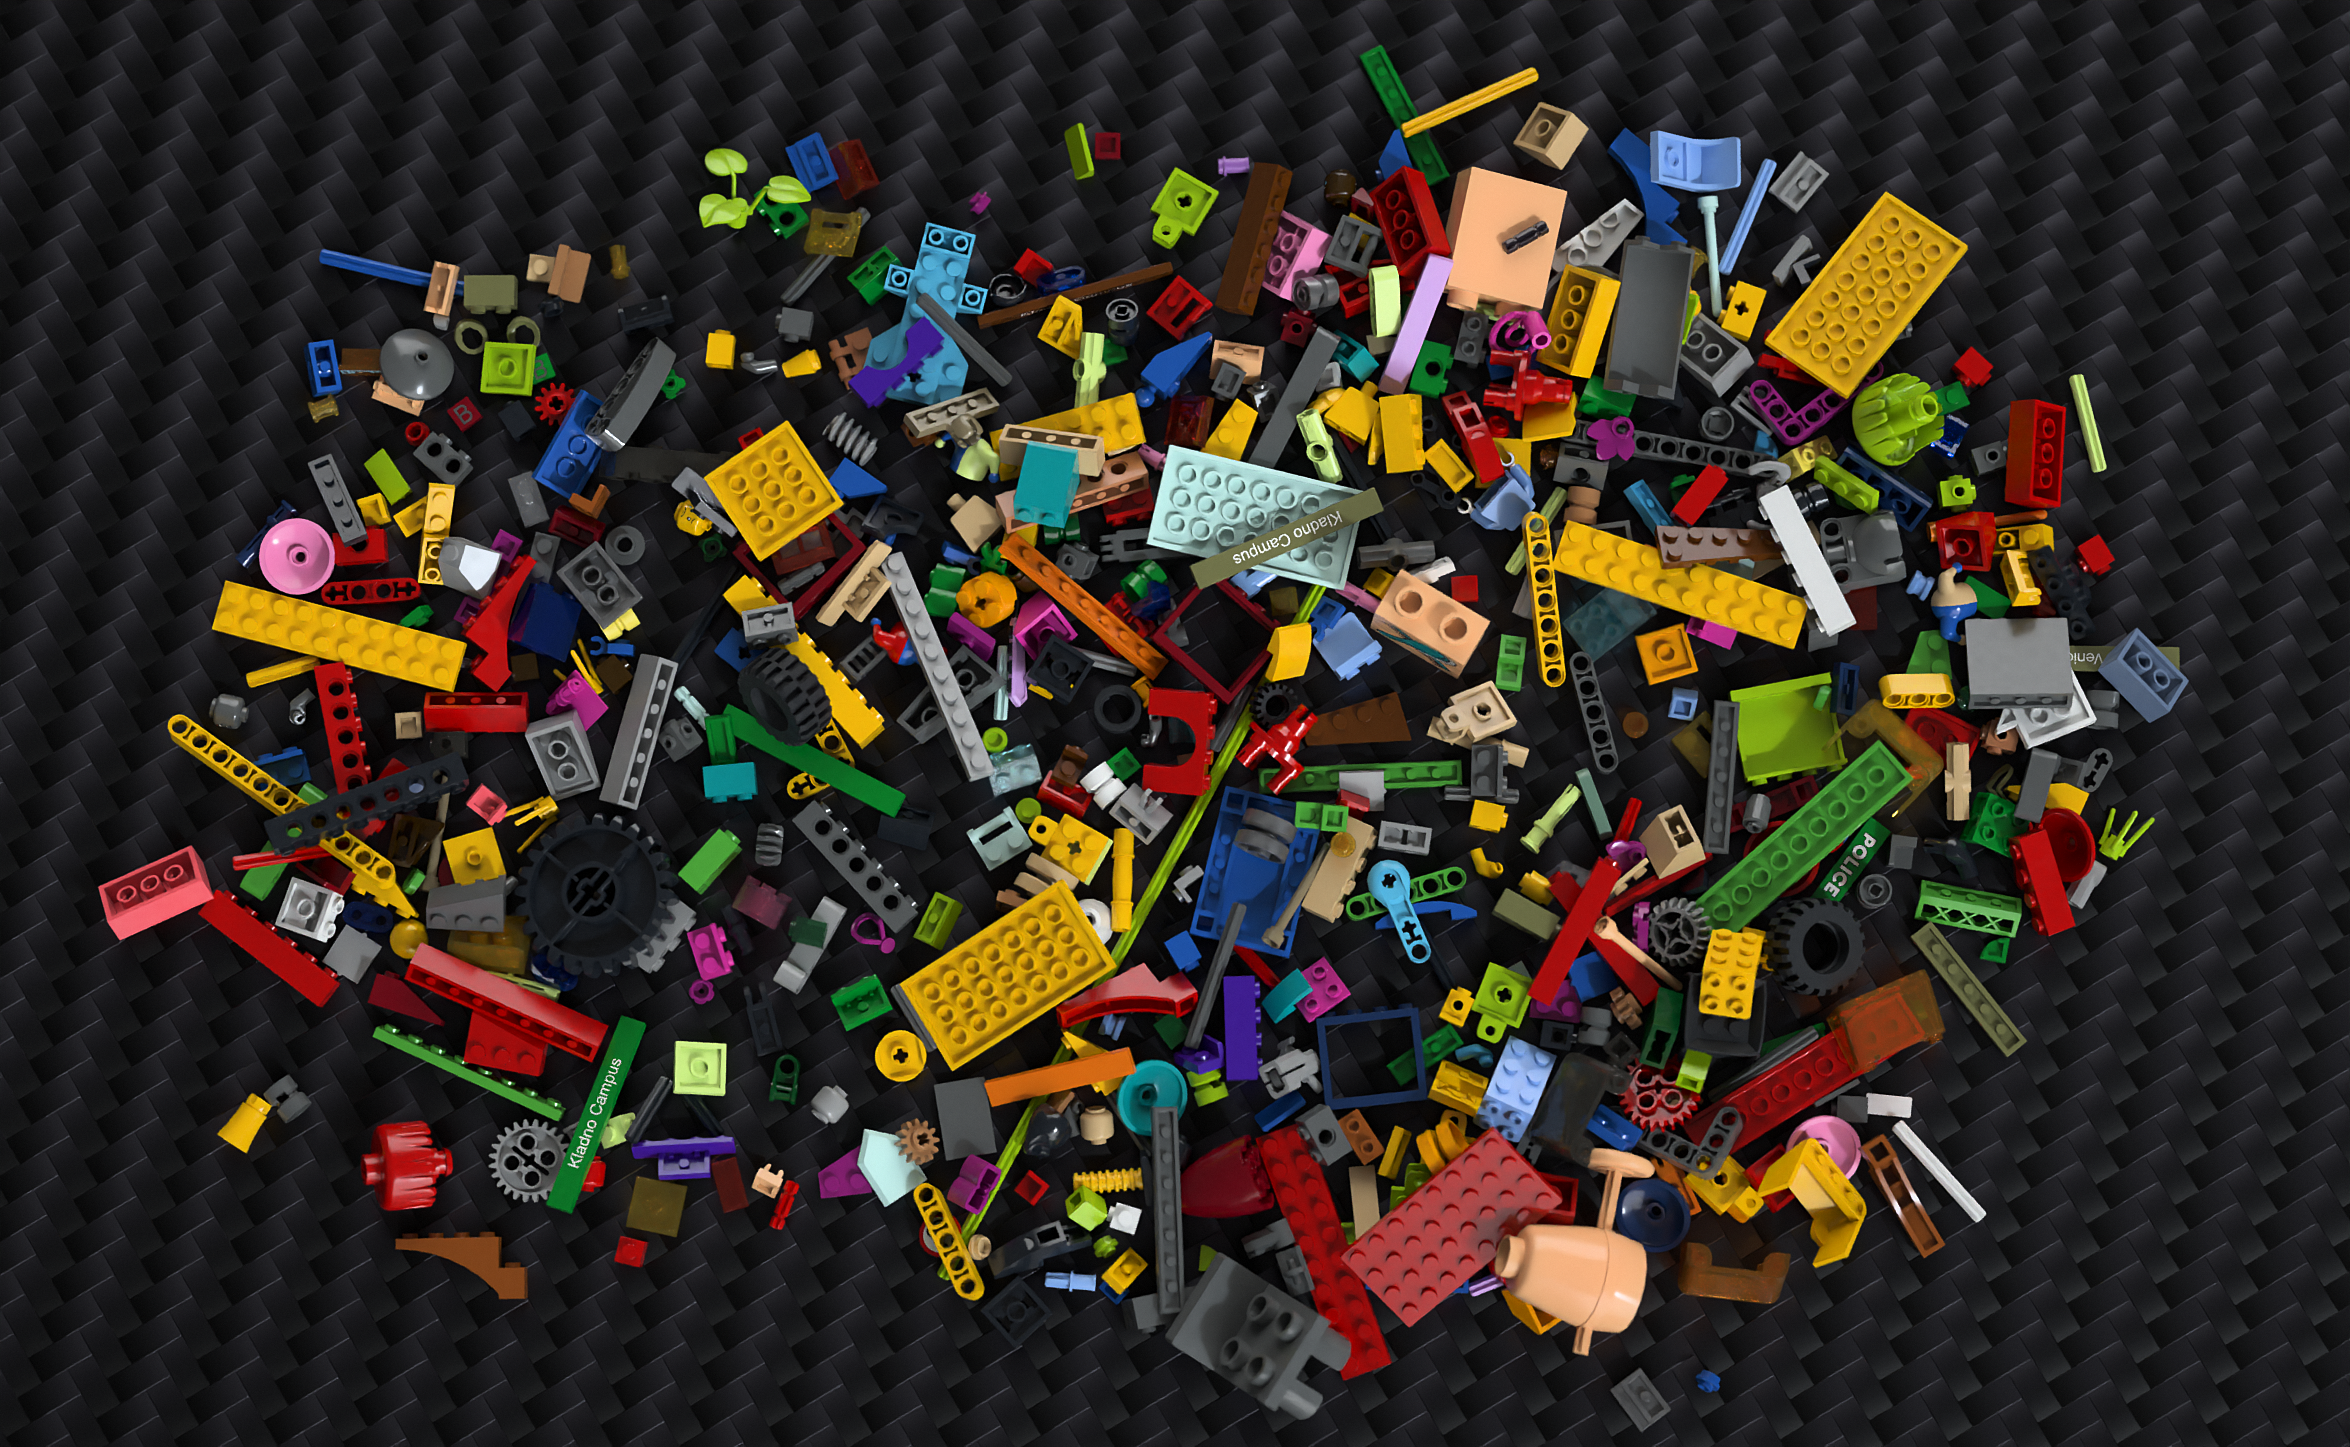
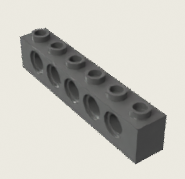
M815 800L812 801L792 821L897 934L919 914L915 910L918 905L909 895L904 898L900 894L898 889L901 886L892 876L887 879L881 873L884 868L874 857L871 860L867 858L864 854L867 849L857 838L852 841L846 835L850 830L840 820L837 823L834 822L829 816L833 812L823 801L820 804ZM822 821H826L830 825L829 832L824 835H820L816 831V826ZM838 840H844L847 843V849L843 853H836L833 850V845ZM854 859H862L864 861V868L860 872H853L850 868V864ZM873 877L881 880V887L876 891H871L867 887L869 879ZM895 896L898 898L899 903L895 909L890 910L885 907L884 902L887 897Z

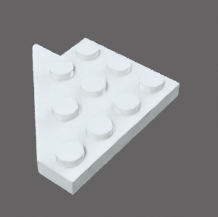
M2072 670L2074 694L2071 708L2003 709L1995 729V734L1997 735L2016 727L2027 750L2091 725L2097 719Z

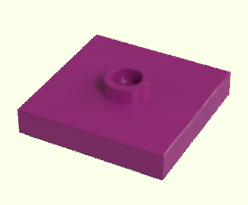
M954 612L949 618L946 634L961 645L964 644L974 654L987 662L992 656L996 643L995 639L959 613Z

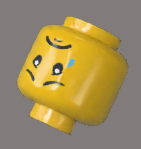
M688 499L678 505L674 519L677 521V526L680 530L699 536L705 530L709 531L713 522L708 518L700 519L692 511L694 507Z

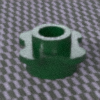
M713 534L712 537L699 541L698 546L703 550V558L706 562L710 563L717 557H725L727 555V549L723 547L720 534Z

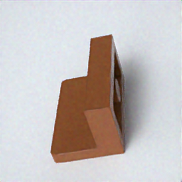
M600 484L592 501L573 492L569 503L574 509L597 520L610 492L606 486Z

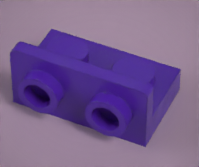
M1203 1034L1198 1049L1184 1046L1181 1051L1173 1053L1176 1064L1198 1075L1226 1066L1224 1059L1226 1050L1224 1045L1206 1034Z

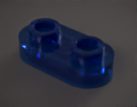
M1070 266L1044 273L1036 280L1038 292L1048 296L1083 286L1086 283L1085 270L1079 266Z
M351 902L343 910V919L351 927L376 933H386L394 925L393 914L388 909L361 902ZM356 910L361 912V917L358 920L353 918V913ZM380 916H384L386 923L380 926L377 920Z
M547 954L535 956L530 963L533 977L555 989L569 991L578 983V976L566 972L564 964L560 967L549 964ZM543 968H548L547 971L541 972ZM565 978L569 979L568 981L562 982V980Z

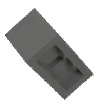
M432 431L413 452V455L444 483L454 485L456 488L473 469L469 463L471 458L461 449L456 452L451 448L450 445L453 442L443 433L438 436ZM434 445H440L442 447L441 453L435 457L430 456V448ZM451 462H460L459 471L456 473L448 471V466Z

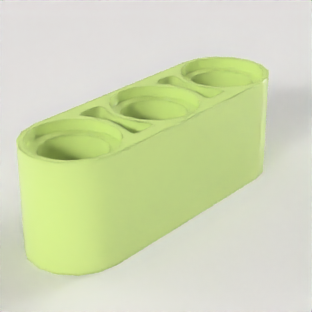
M1395 265L1369 269L1370 316L1373 335L1376 338L1398 334L1401 327L1398 270Z

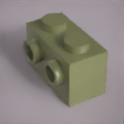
M464 275V306L467 310H470V313L484 314L486 310H496V313L508 314L511 313V310H517L518 280L515 275Z

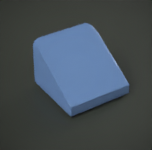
M1673 687L1668 717L1693 721L1698 692Z

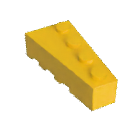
M1236 399L1200 452L1241 462L1255 426L1258 412L1239 399Z

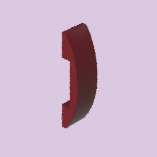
M1810 775L1762 794L1770 799L1772 806L1769 819L1804 806L1819 793V789L1814 776ZM1747 801L1732 805L1730 834L1745 829L1742 825Z

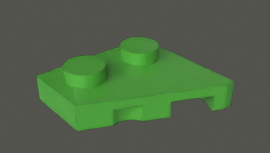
M1940 630L1920 632L1906 674L1941 673L1948 675L1952 679L1947 640L1941 637Z

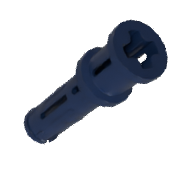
M284 499L281 501L282 505L272 516L269 515L267 517V523L235 557L244 567L248 568L259 555L261 543L272 527L284 520L293 519L295 516L298 517L300 515Z

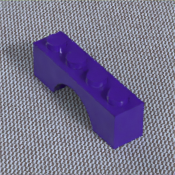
M925 316L905 332L908 351L906 357L898 366L888 370H878L867 365L848 381L849 388L868 409L872 405L875 407L879 406L887 398L885 394L893 388L895 391L906 382L904 377L910 372L913 374L917 373L925 365L923 361L930 355L934 358L944 349L942 345L945 338Z

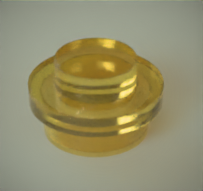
M1340 832L1332 838L1330 847L1337 857L1346 858L1354 853L1356 841L1351 834Z

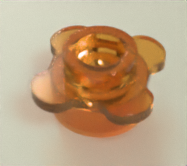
M1551 444L1546 445L1545 449H1541L1539 464H1543V470L1555 468L1558 449L1551 448Z

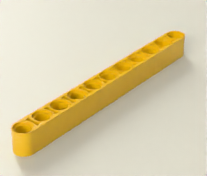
M175 715L169 720L168 730L171 739L277 816L310 805L188 717ZM184 725L187 727L183 733L174 732L177 726ZM198 740L207 741V744L202 748L194 746ZM220 754L227 755V759L224 762H216L214 759ZM238 769H246L248 771L243 777L235 775ZM260 783L268 785L265 791H257L255 787ZM279 798H286L289 800L288 803L284 806H278L275 804L276 800H278ZM317 819L312 823V826L315 828L326 825V822L322 819ZM344 831L345 834L338 838L331 839L327 837L320 840L319 846L378 888L388 889L396 882L393 864L349 832ZM346 841L350 844L349 847L344 850H340L336 846L339 842ZM361 856H368L370 861L367 864H359L357 859ZM387 870L391 874L386 879H380L377 876L378 873Z

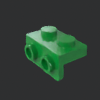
M876 974L866 976L858 983L841 988L830 996L846 1031L893 1009Z

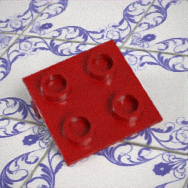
M1123 590L1120 593H1116L1104 605L1105 608L1142 639L1157 628L1140 606L1133 603ZM1099 636L1116 658L1123 656Z

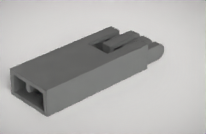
M1150 528L1116 531L1117 534L1099 536L1100 542L1110 541V545L1100 546L1101 552L1111 551V555L1101 556L1102 562L1120 561V564L1144 562L1146 559L1157 561L1195 556L1146 544ZM1143 539L1144 550H1137L1136 543L1126 545V540Z

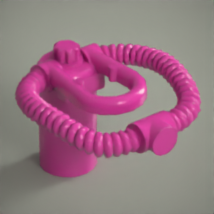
M1536 311L1508 312L1496 321L1489 336L1491 350L1508 351L1503 347H1499L1496 343L1497 333L1504 323L1517 318L1505 332L1504 338L1508 345L1518 347L1530 339L1532 344L1527 348V351H1531L1532 354L1536 349L1546 348L1552 339L1541 315ZM1520 325L1526 330L1524 331V336L1517 341L1511 340V333L1517 330V327Z

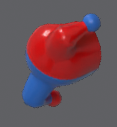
M879 618L871 619L870 625L873 627V641L886 649L887 655L893 662L903 666L914 663L920 665L902 621L897 622L890 632H885L880 627L881 620ZM942 647L943 650H944V652H945V655L947 656V654H948L947 648H946V647Z

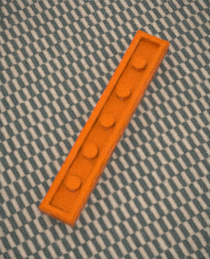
M1127 1047L986 1080L984 1085L991 1106L994 1107L1135 1074L1137 1070L1130 1049Z

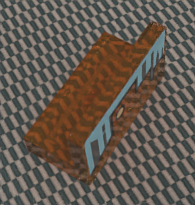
M342 349V365L338 366L339 372L342 375L381 376L379 366L381 349Z

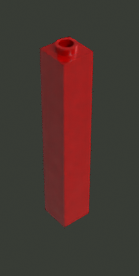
M1608 856L1605 859L1598 857L1527 989L1528 996L1550 1007L1622 873V868L1618 867V861Z
M1557 871L1547 879L1549 884L1546 886V889L1568 915L1581 887L1569 872L1564 871L1561 873ZM1600 912L1586 939L1628 992H1631L1640 1006L1644 1007L1655 998L1660 986L1643 964L1612 939H1602L1594 932L1596 922L1603 917V914Z

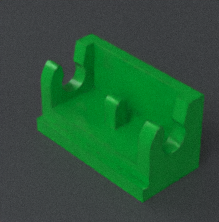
M886 246L882 247L847 277L860 296H863L870 306L874 305L889 292L884 289L890 264L904 267Z

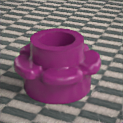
M977 192L969 201L971 212L974 211L979 215L991 201L986 195L987 192L982 194Z
M697 979L692 983L689 995L696 1003L705 1004L706 1001H710L714 996L713 985L708 980L702 981V979ZM700 989L704 990L703 994H700Z

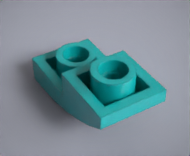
M1297 968L1283 979L1261 1004L1276 1024L1296 1009L1294 1004L1311 993L1313 989Z

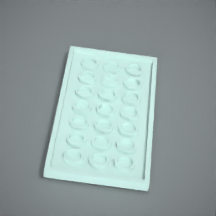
M1169 445L1146 544L1209 558L1363 491ZM1360 521L1249 569L1344 591Z

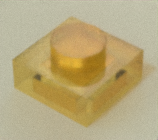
M1296 587L1269 591L1273 616L1278 617L1299 612Z

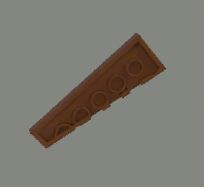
M1656 525L1654 531L1661 569L1692 567L1694 563H1705V566L1715 565L1717 561H1728L1731 564L1738 563L1740 559H1750L1753 562L1766 559H1784L1781 551L1785 550L1781 541L1775 542L1770 530Z

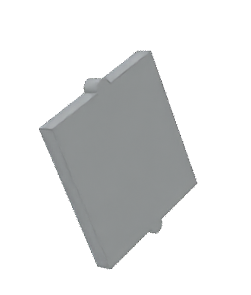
M1383 770L1339 771V789H1337V794H1339L1340 789L1367 797L1370 801L1369 811H1384V793L1387 791L1384 787Z
M346 924L322 962L338 971L337 974L339 976L344 975L356 984H359L382 946L369 939L366 933H360Z

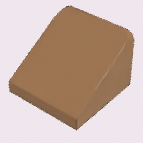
M1068 1089L1054 1092L1046 1103L1062 1114L1075 1095Z

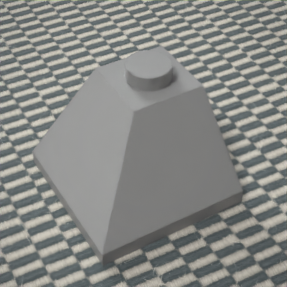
M445 537L438 559L443 584L483 600L485 596H490L502 553L462 537Z

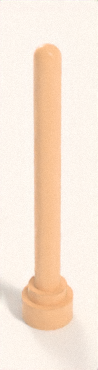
M1603 916L1596 922L1594 932L1602 939H1612L1675 991L1682 990L1683 984L1619 933L1616 923L1608 916Z

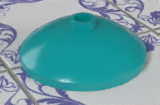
M1147 1060L1135 1065L1137 1070L1135 1074L1124 1076L1118 1087L1116 1106L1119 1117L1127 1128L1140 1135L1151 1136V1107L1177 1106L1178 1121L1186 1107L1187 1086L1182 1074L1176 1067L1161 1060ZM1146 1090V1096L1142 1098V1093Z

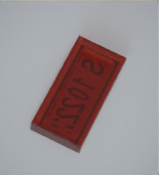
M736 1157L712 1163L711 1167L724 1213L749 1207Z

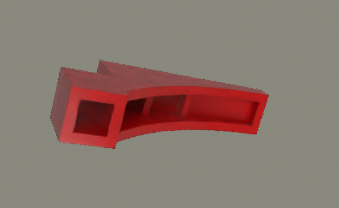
M529 555L518 556L510 565L512 570L506 577L503 575L494 585L496 590L493 594L485 596L478 605L480 610L477 614L469 616L462 625L464 630L461 634L484 652L482 655L478 654L470 663L472 668L469 670V673L494 692H497L512 674L508 669L507 662L508 626L518 592L537 562Z
M1142 963L1057 1006V1020L1060 1027L1064 1030L1077 1023L1115 1013L1156 1012L1175 1015L1176 1018H1179L1196 1009L1198 993L1182 971L1159 982L1145 963Z

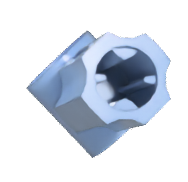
M1248 569L1236 574L1228 583L1234 588L1236 585L1242 588L1248 594L1246 599L1249 600L1261 590V587L1278 575Z

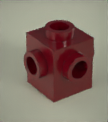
M1292 306L1289 313L1284 312L1280 326L1284 327L1280 340L1304 348L1309 336L1313 337L1317 329L1318 323L1314 322L1316 314L1312 313V310L1301 311L1297 307Z

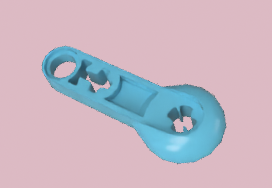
M1380 861L1372 867L1368 874L1367 883L1369 891L1373 897L1388 909L1409 959L1414 963H1423L1429 958L1431 950L1409 899V872L1397 861ZM1390 874V877L1392 875L1395 877L1396 881L1393 882V888H1387L1388 885L1386 887L1382 885V881L1385 880L1384 875ZM1408 921L1409 924H1415L1416 928L1413 929V934L1415 938L1420 935L1422 940H1416L1407 945L1406 940H1411L1408 932L1403 933L1402 928L1405 927L1404 922ZM1423 945L1426 949L1425 957L1422 959L1414 958L1411 952L1413 946Z

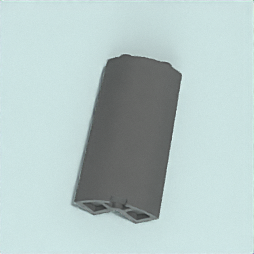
M1635 236V240H1624L1619 282L1621 284L1615 302L1603 389L1628 395L1636 394L1648 398L1674 400L1695 250L1687 248L1686 243L1680 241H1671V245H1659L1650 242V237Z

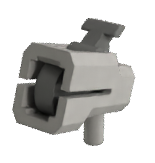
M1294 1036L1278 1044L1277 1050H1280V1056L1259 1068V1073L1264 1083L1272 1081L1266 1087L1270 1095L1275 1099L1301 1087V1081L1303 1083L1307 1082L1317 1094L1324 1089L1320 1081L1313 1075L1321 1070V1062L1316 1052L1311 1049L1304 1053L1298 1049L1295 1050L1293 1047L1295 1042Z

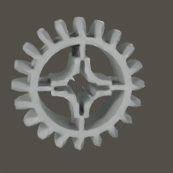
M1676 897L1671 898L1670 901L1664 900L1661 902V906L1658 905L1653 908L1654 913L1648 916L1652 922L1649 925V938H1651L1652 943H1649L1648 947L1656 948L1653 956H1660L1662 954L1661 962L1669 961L1670 966H1676L1679 963L1681 967L1686 966L1688 963L1693 964L1697 961L1696 958L1700 959L1704 956L1703 951L1708 950L1709 946L1705 941H1710L1711 938L1707 931L1713 928L1710 925L1706 926L1705 921H1708L1710 917H1702L1701 915L1704 908L1696 909V902L1688 903L1687 898L1678 900ZM1672 912L1682 914L1676 921L1666 919ZM1677 928L1680 929L1679 932H1681V936H1679V935L1677 934V933H1678V932L1676 931ZM1681 943L1691 945L1686 952L1676 950L1677 946L1681 945Z

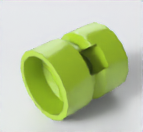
M1219 1068L1201 1075L1192 1071L1186 1073L1190 1086L1196 1088L1194 1096L1198 1107L1229 1096L1225 1083L1219 1081L1221 1077Z

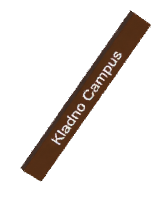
M1165 262L978 315V324L980 329L1051 310L1059 295L1075 303L1173 275L1171 262Z

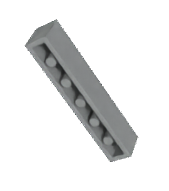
M640 655L599 800L637 810L678 663L657 656Z

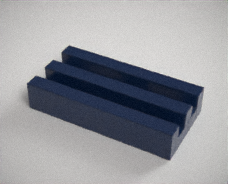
M1842 662L1834 663L1830 713L1855 716L1860 666Z

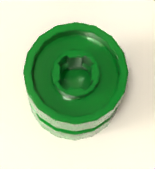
M1146 559L1136 568V573L1131 572L1120 581L1124 593L1138 606H1143L1153 597L1152 592L1158 593L1168 584L1167 576L1163 570L1150 559Z

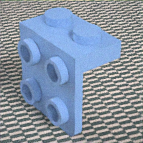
M1352 612L1340 618L1333 630L1326 628L1324 630L1325 637L1321 642H1317L1315 638L1312 641L1340 681L1345 677L1347 680H1350L1360 672L1358 669L1365 663L1369 666L1381 657L1379 653L1382 651V647L1377 640L1374 641Z

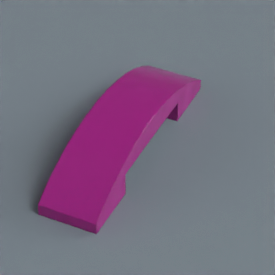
M501 529L490 548L502 553L490 596L496 590L494 587L496 582L503 575L506 577L511 571L510 565L517 558L523 543L522 540ZM470 595L464 597L453 619L463 624L469 616L477 614L480 610L478 605L482 600Z

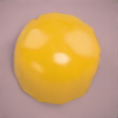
M414 918L403 919L396 923L390 933V945L394 953L404 959H412L421 942L428 945L429 938L425 925Z

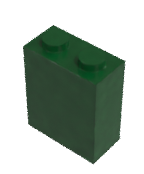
M1661 987L1658 988L1644 1027L1639 1058L1640 1063L1664 1069L1678 1032L1684 994Z

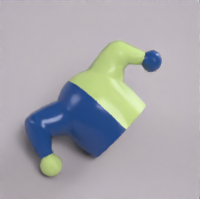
M945 431L941 437H938L935 441L936 447L943 448L946 441L952 439L949 432ZM980 438L971 447L967 444V448L959 447L953 440L955 450L949 466L954 472L971 480L982 481L990 468L989 481L992 483L999 481L1000 456L992 451L991 446L984 439Z

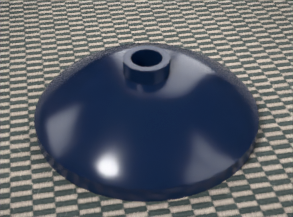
M1657 1178L1638 1179L1626 1186L1617 1200L1615 1218L1619 1230L1623 1236L1642 1244L1645 1251H1668L1676 1247L1689 1230L1691 1216L1688 1203L1676 1187L1664 1180ZM1654 1206H1658L1661 1212H1657Z

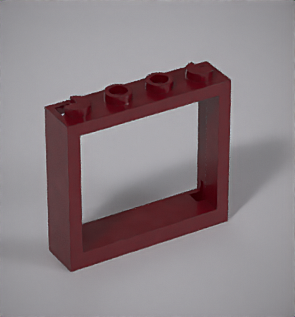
M832 512L827 517L854 546L793 604L794 616L797 621L851 571L868 549L835 512ZM742 538L736 544V550L733 554L780 604L790 603L746 556L752 549L746 540Z
M1229 577L1214 583L1271 635H1273L1275 628L1283 627L1276 619L1273 621L1265 616L1267 611L1257 602L1254 604L1246 599L1248 594L1237 585L1234 588L1227 582ZM1195 584L1149 638L1207 690L1213 692L1214 696L1224 705H1228L1272 653L1267 650L1268 643L1226 690L1171 641L1164 633L1203 590V588L1198 590Z

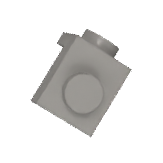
M1192 865L1185 868L1179 873L1181 878L1173 883L1176 888L1173 890V893L1181 903L1186 901L1189 905L1193 902L1185 889L1204 876V872L1199 865L1195 868Z

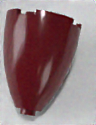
M1250 1135L1239 1137L1213 1149L1195 1161L1180 1175L1181 1213L1205 1218H1226L1249 1215L1273 1208L1274 1194L1269 1193L1268 1190L1270 1188V1178L1258 1145L1250 1143Z

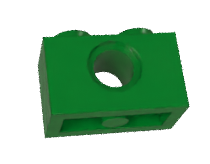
M1428 340L1423 341L1417 357L1409 392L1438 399L1439 392L1445 393L1448 379L1443 378L1446 368L1451 370L1454 355L1450 354L1451 346ZM1429 364L1436 365L1439 368V373L1434 376L1429 375L1425 370L1426 366Z

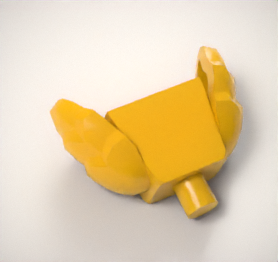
M1366 381L1360 391L1350 386L1347 390L1333 388L1322 392L1315 401L1307 406L1306 410L1318 409L1321 417L1325 415L1324 423L1341 431L1363 446L1366 444L1370 434L1367 459L1368 465H1375L1379 456L1385 450L1381 412L1379 410L1380 403L1373 399L1379 389L1378 386L1370 381Z

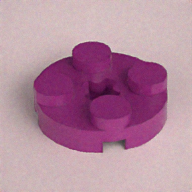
M1650 902L1635 903L1633 912V944L1644 953H1649L1650 917L1648 916L1651 914Z

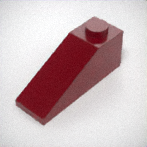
M385 971L384 975L377 973L368 1003L437 1025H445V1021L410 986L399 980L400 975Z

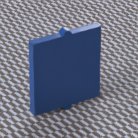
M1596 951L1575 959L1567 973L1570 979L1569 984L1573 986L1580 1003L1619 987L1612 970Z

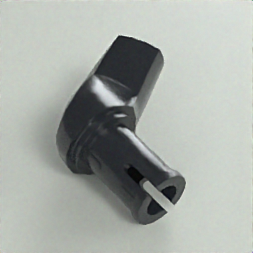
M1950 837L1947 840L1925 838L1924 844L1934 845V847L1923 846L1924 853L1945 855L1948 861L1956 866L1961 880L1979 875L1973 854L1960 839Z

